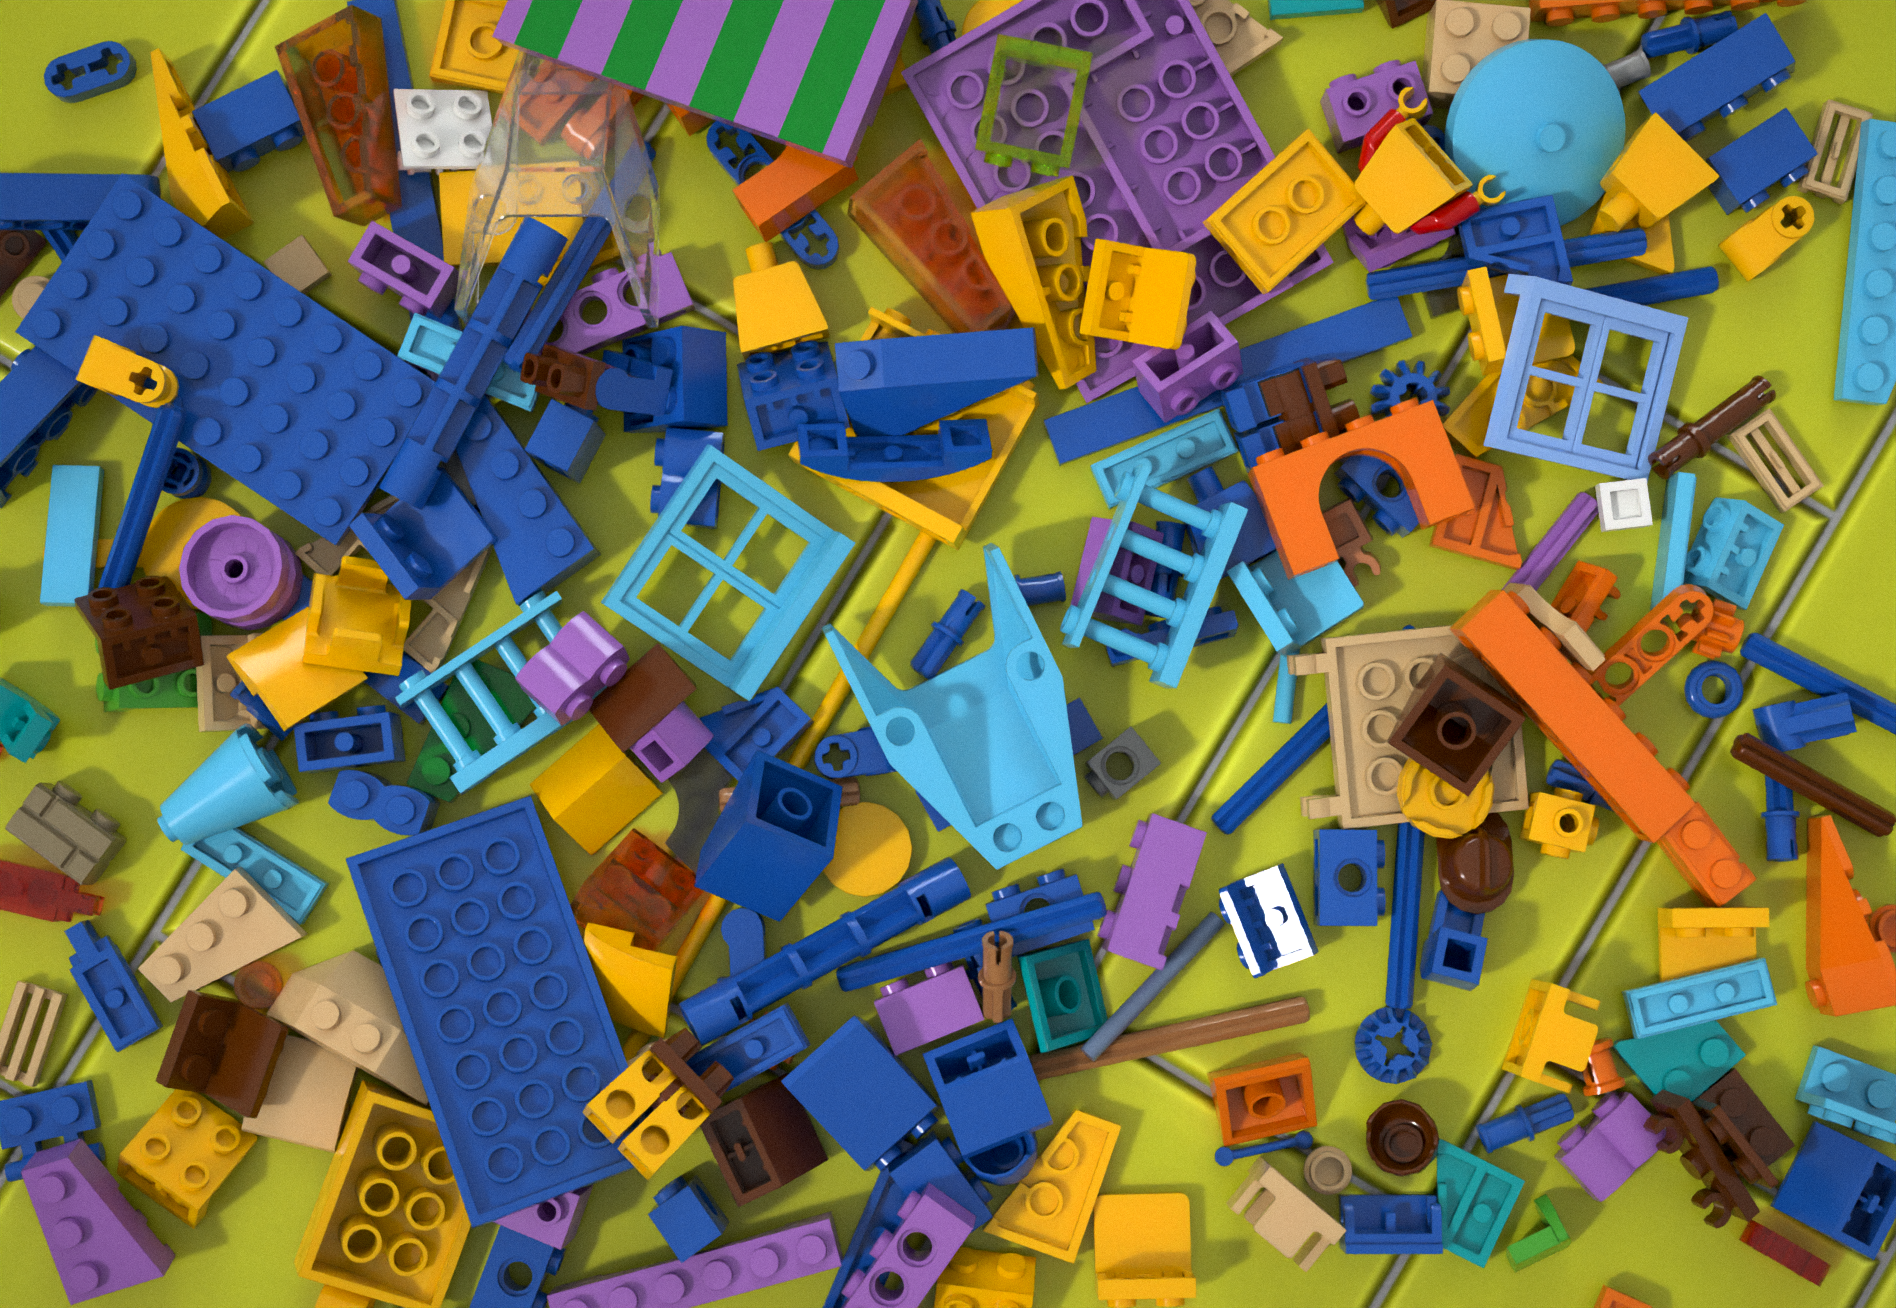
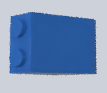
M757 750L700 851L694 887L780 922L833 859L843 787Z
M855 1015L781 1080L785 1087L864 1171H871L877 1167L882 1172L903 1153L898 1146L911 1134L916 1139H919L938 1122L934 1113L942 1107L897 1055L895 1056L893 1050L869 1022Z

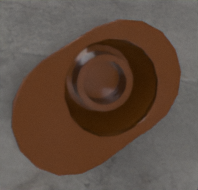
M1488 813L1483 823L1475 829L1462 834V836L1453 839L1436 837L1440 887L1451 904L1461 911L1480 914L1491 912L1505 902L1512 890L1514 866L1508 825L1499 813Z

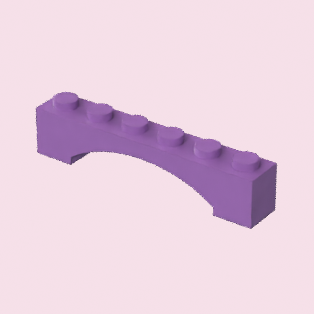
M831 1211L697 1252L683 1263L678 1258L647 1266L606 1275L600 1274L556 1286L547 1295L550 1308H690L841 1267L844 1256Z

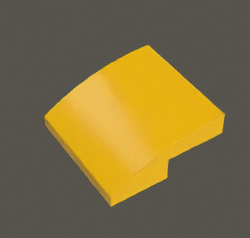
M306 607L226 656L253 697L259 694L284 732L367 680V676L363 671L302 663L309 607Z
M588 922L585 928L584 945L611 1019L640 1032L664 1038L669 1025L677 956L633 947L635 933Z

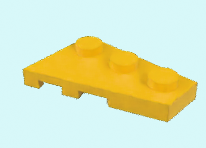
M1572 355L1566 359L1532 366L1577 377L1581 362ZM1501 372L1486 375L1442 423L1447 437L1469 457L1474 459L1493 449L1483 445ZM1529 376L1517 428L1527 430L1570 406L1575 387ZM1599 378L1597 379L1598 383L1604 384Z
M1075 1108L1037 1157L1035 1165L1028 1176L1017 1183L993 1214V1217L983 1227V1231L1074 1264L1121 1125Z

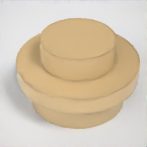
M29 276L16 285L12 294V304L14 310L21 318H25L50 281L49 279L42 276Z
M1321 1146L1314 1149L1307 1156L1303 1172L1306 1182L1313 1190L1321 1194L1332 1195L1339 1193L1349 1184L1352 1176V1166L1347 1155L1340 1149L1333 1146Z

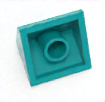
M1089 939L1017 955L1036 1039L1041 1053L1089 1039L1108 1020Z

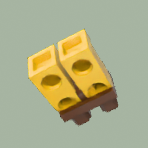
M686 1028L672 1035L666 1041L660 1038L648 1051L593 1098L582 1112L614 1144L650 1107L653 1109V1112L617 1148L647 1180L662 1167L677 1149L723 1102L720 1098L734 1080L733 1076L717 1061L700 1077L686 1064L702 1048L699 1041Z

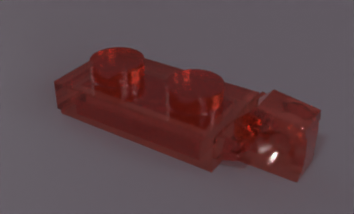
M0 859V910L51 922H71L74 912L89 916L101 915L105 897L79 891L80 884L67 874Z

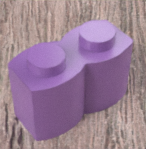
M583 611L572 618L557 633L548 646L536 653L519 671L515 679L521 689L563 726L571 719L576 721L583 717L592 706V697L595 693L605 686H613L623 677L627 670L626 664L630 658L624 646Z
M1622 1091L1618 1095L1610 1092L1605 1095L1592 1108L1595 1116L1585 1127L1582 1128L1579 1124L1573 1126L1557 1142L1561 1149L1554 1155L1555 1159L1593 1200L1599 1202L1604 1201L1615 1192L1638 1167L1658 1151L1656 1144L1666 1135L1664 1129L1657 1135L1645 1130L1643 1125L1651 1114L1628 1092Z

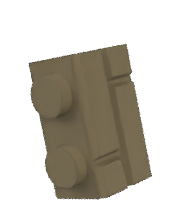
M58 781L53 785L52 783L39 782L24 800L22 807L18 808L9 820L5 830L80 885H93L109 866V862L115 858L126 843L127 838L116 831L120 823L100 809H96L91 813L79 804L82 795L66 783Z

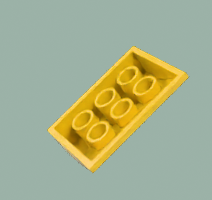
M362 1080L294 1259L297 1274L302 1278L404 1308H441L471 1224L430 1105L427 1107L400 1091Z

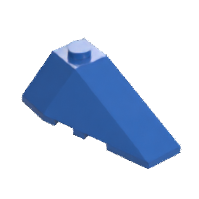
M1034 327L835 343L838 390L856 437L906 435L942 417H947L962 408L985 398H990L1039 376Z

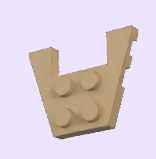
M390 495L371 506V509L365 513L384 514L400 499ZM350 529L340 546H336L322 537L313 543H307L300 547L295 554L316 573L337 576L342 557H354L365 546L353 530ZM493 544L432 599L424 600L433 610L407 638L403 649L430 673L442 667L492 552Z

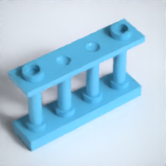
M1141 464L1134 467L1131 473L1125 471L1117 485L1114 498L1119 499L1120 502L1077 607L1070 605L1063 618L1060 631L1066 635L1061 645L1068 648H1077L1080 646L1083 636L1148 663V669L1153 670L1149 682L1166 689H1172L1178 686L1248 509L1229 502L1220 505L1218 510L1212 509L1210 512L1145 485L1152 467ZM1137 503L1201 529V535L1207 538L1200 555L1194 553L1193 556H1189L1127 529ZM1119 547L1184 574V580L1189 581L1182 599L1177 597L1174 601L1109 574ZM1101 592L1166 618V624L1171 627L1165 642H1158L1157 645H1154L1092 619L1091 616Z
M543 591L535 594L519 606L523 611L522 614L430 675L426 676L424 671L421 670L399 685L402 693L396 696L395 699L400 707L404 709L415 701L455 759L456 763L453 764V767L457 773L449 778L461 796L573 721L571 719L561 726L531 699L537 708L533 711L537 719L521 729L517 722L511 723L472 666L473 662L496 648L516 677L528 661L511 637L536 622L547 640L551 643L553 638L562 629V626L551 612L562 604V598L557 591L548 597ZM454 675L461 682L496 734L493 739L497 746L482 756L477 749L471 750L431 691ZM607 686L597 691L592 699L597 697Z

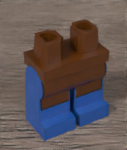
M544 344L542 355L525 354L520 379L522 382L536 385L535 391L582 409L596 411L598 404L610 410L664 416L673 370L619 351L604 350L602 361L558 346Z
M1306 357L1292 364L1236 381L1229 387L1219 390L1230 425L1236 430L1233 434L1247 473H1249L1252 467L1258 465L1255 458L1279 448H1283L1285 455L1303 449L1300 441L1325 431L1328 432L1330 438L1346 433L1345 425L1360 418L1357 406L1352 399H1347L1330 406L1326 390L1348 383L1340 359L1335 357L1315 362Z

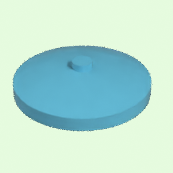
M1527 39L1516 41L1487 55L1468 73L1453 98L1447 116L1444 143L1445 153L1472 182L1473 186L1467 190L1471 193L1475 192L1478 183L1485 176H1497L1491 182L1483 185V193L1488 198H1496L1500 193L1506 191L1504 198L1493 206L1553 195L1559 224L1562 226L1584 214L1605 192L1600 185V181L1624 148L1625 113L1614 80L1605 67L1590 53L1573 44L1558 40ZM1481 204V205L1479 206V208H1480V209H1483V208H1488V207H1493V206H1485V205Z

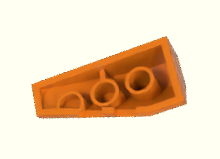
M1816 815L1807 818L1806 970L1809 981L1805 982V988L1809 1001L1815 1009L1819 1008L1820 1014L1835 1017L1896 1006V968L1885 940L1876 942L1872 936L1868 924L1869 916L1872 915L1873 911L1867 898H1862L1859 891L1852 889L1849 880L1854 877L1853 865L1831 815Z

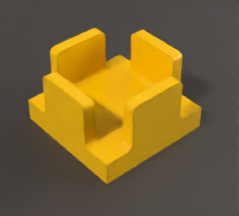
M343 556L337 576L318 573L313 575L302 663L399 676L402 667L404 643L409 628L412 600H405L394 585L387 583V575L375 560Z
M1531 979L1501 1069L1570 1094L1573 1084L1542 1074L1548 1061L1580 1072L1585 1070L1598 1033V1027L1595 1024L1565 1014L1564 1007L1566 1001L1598 1011L1601 1001L1570 991L1553 983Z

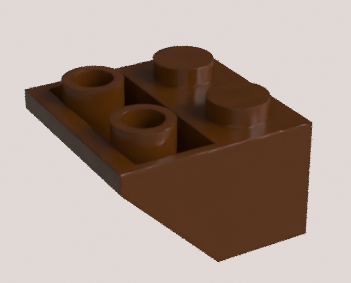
M788 1072L720 1104L700 1125L738 1207L784 1186L829 1160L805 1107L781 1082L789 1074Z

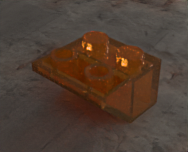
M633 828L584 881L570 906L576 923L584 929L589 922L635 933L633 947L658 952L705 891L694 887L696 875Z

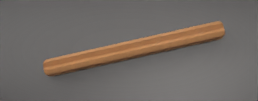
M1299 996L1119 1035L1095 1062L1090 1060L1081 1051L1080 1048L1085 1043L1032 1054L1030 1062L1037 1080L1305 1023L1310 1020V1010L1307 1000Z

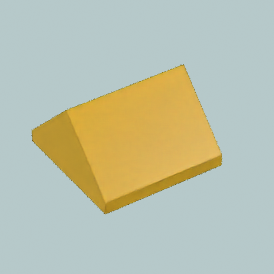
M600 724L529 784L553 820L591 856L663 794L627 751L623 753Z

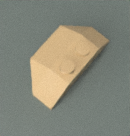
M352 950L292 973L267 1012V1016L429 1107L430 1104L381 965Z

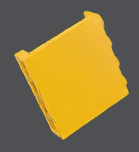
M871 307L868 311L871 322L860 341L940 335V333L928 329L923 334L909 327L911 320L898 311L887 308L883 313ZM1028 380L906 434H938L939 420H987L992 458L968 469L940 477L904 482H870L845 479L828 475L800 464L798 441L794 443L788 455L800 467L958 551L1040 402L1037 393L1032 391L1035 385ZM847 414L850 428L845 429L846 437H856Z

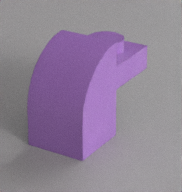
M682 701L635 742L630 749L654 776L663 783L685 767L709 743L714 735L687 704Z

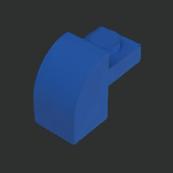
M1441 889L1437 892L1429 935L1424 941L1420 962V975L1422 979L1467 991H1472L1479 985L1488 938L1481 937L1485 913L1473 914L1461 911L1448 901Z

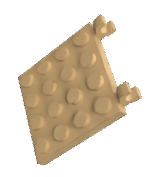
M1452 625L1321 638L1322 653L1287 655L1288 674L1300 676L1324 673L1335 795L1300 797L1301 816H1308V819L1338 816V827L1341 829L1409 822L1401 812L1397 797L1399 774L1409 757L1388 744L1387 740L1413 689L1440 652L1514 701L1449 630ZM1522 725L1488 769L1495 786L1493 805L1489 813L1529 809Z

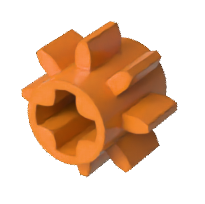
M1716 598L1712 601L1714 608L1712 620L1692 639L1696 641L1692 652L1713 660L1715 657L1720 658L1722 651L1732 654L1737 648L1744 630V620L1733 617L1737 606ZM1697 605L1691 612L1692 616L1697 615L1700 611Z

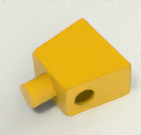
M1655 112L1637 128L1601 179V187L1612 199L1598 212V216L1609 229L1615 232H1619L1632 218L1642 228L1648 229L1713 183L1719 175Z
M763 242L746 248L745 252L751 273L733 278L739 345L744 360L756 353H776L790 349L803 341H819L830 338L827 322L798 262L790 261L778 265L772 242Z

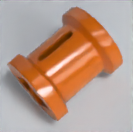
M1602 1038L1594 1042L1587 1066L1582 1071L1586 1084L1582 1088L1584 1096L1603 1094L1626 1085L1624 1077L1618 1076L1610 1048L1613 1046L1612 1038Z

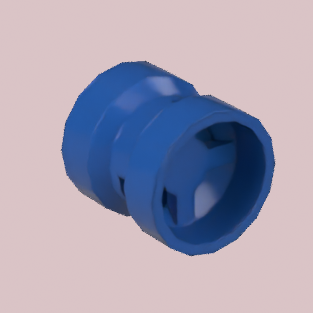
M176 447L162 490L180 499L200 497L210 486L212 480L211 469L200 456L186 449Z

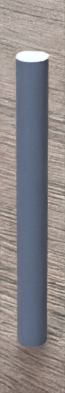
M1210 912L1166 958L1163 971L1156 969L1080 1048L1081 1051L1090 1060L1095 1062L1225 925L1224 922L1215 913Z

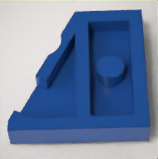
M1553 195L1483 208L1458 224L1467 264L1487 267L1489 270L1505 274L1536 276L1571 286L1573 278Z
M779 687L756 694L750 702L748 700L745 702L737 701L723 706L720 711L699 718L714 735L704 748L738 781L757 750L779 758L814 723Z

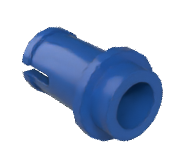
M1061 571L1020 579L1018 574L1013 576L1028 606L1066 601L1065 585Z

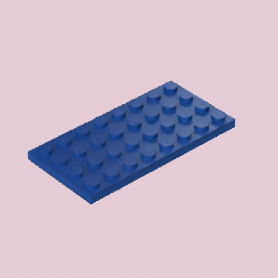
M123 173L15 331L77 374L94 335L136 352V355L163 365L173 371L178 378L179 390L172 404L185 409L187 413L179 442L336 546H340L351 529L349 524L362 513L379 488L435 384V381ZM147 378L144 382V387L153 391L157 386V381ZM109 394L153 424L158 408L148 407L120 395L117 397Z
M531 796L346 858L472 1229L634 1169L635 1167L617 1148L647 1118L646 1114L644 1113L612 1144L582 1113L586 1105L628 1068V1064Z

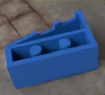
M1764 13L1638 92L1651 115L1656 112L1685 142H1688L1706 130L1704 123L1720 114L1725 119L1749 104L1747 101L1749 97L1763 89L1768 93L1792 78L1790 74L1795 71L1796 61L1767 13Z

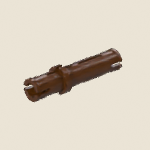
M1757 375L1695 423H1685L1678 428V435L1657 451L1648 455L1650 465L1657 461L1660 462L1652 468L1659 477L1666 480L1692 459L1703 458L1710 453L1712 444L1766 404L1775 400V390H1770L1766 394L1763 393L1772 386L1770 382L1764 377Z

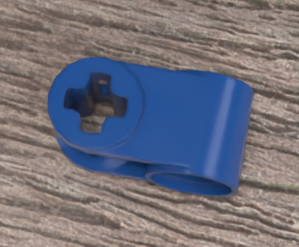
M871 726L858 729L855 732L827 737L818 744L815 751L814 763L816 768L824 777L829 779L861 775L874 776L897 772L889 764ZM831 745H838L840 752H848L849 759L842 763V770L834 771L831 763H823L822 756L829 754Z

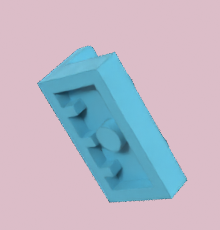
M1714 498L1703 516L1702 525L1691 550L1687 553L1683 585H1697L1719 600L1736 605V609L1747 610L1784 524L1745 500Z

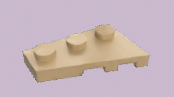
M1189 0L1231 77L1280 45L1284 39L1271 28L1269 30L1250 17V12L1238 3L1233 4L1229 0Z
M238 867L153 952L138 970L170 1002L186 996L188 990L195 991L308 933L242 867Z

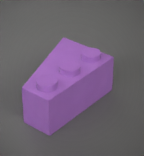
M1154 813L1149 814L1146 822L1138 819L1129 844L1130 847L1137 849L1131 867L1122 864L1113 889L1114 892L1121 894L1115 912L1107 909V914L1103 917L1097 936L1105 939L1102 946L1103 949L1163 971L1167 958L1163 955L1172 930H1176L1180 918L1178 913L1186 890L1190 887L1207 832Z
M82 1138L36 1152L22 1169L21 1175L70 1305L163 1277L166 1274L176 1254L167 1243L163 1245L146 1224L148 1221L139 1209L134 1210L117 1189L119 1187L117 1181Z

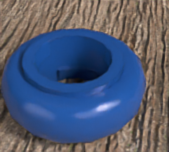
M1715 660L1702 662L1694 667L1686 677L1684 685L1685 698L1691 709L1700 716L1711 719L1726 717L1735 711L1742 701L1744 691L1742 679L1737 671L1727 663ZM1708 676H1716L1725 684V697L1718 704L1710 703L1702 694V683Z

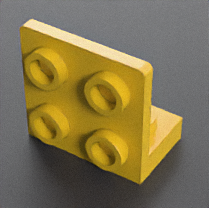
M1657 908L1660 982L1757 958L1756 927H1770L1769 908Z
M175 1089L120 1153L116 1174L194 1229L206 1215L212 1195L255 1145L257 1135L242 1131V1124L198 1092Z

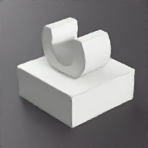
M1647 478L1599 483L1595 486L1601 533L1644 528L1653 525Z

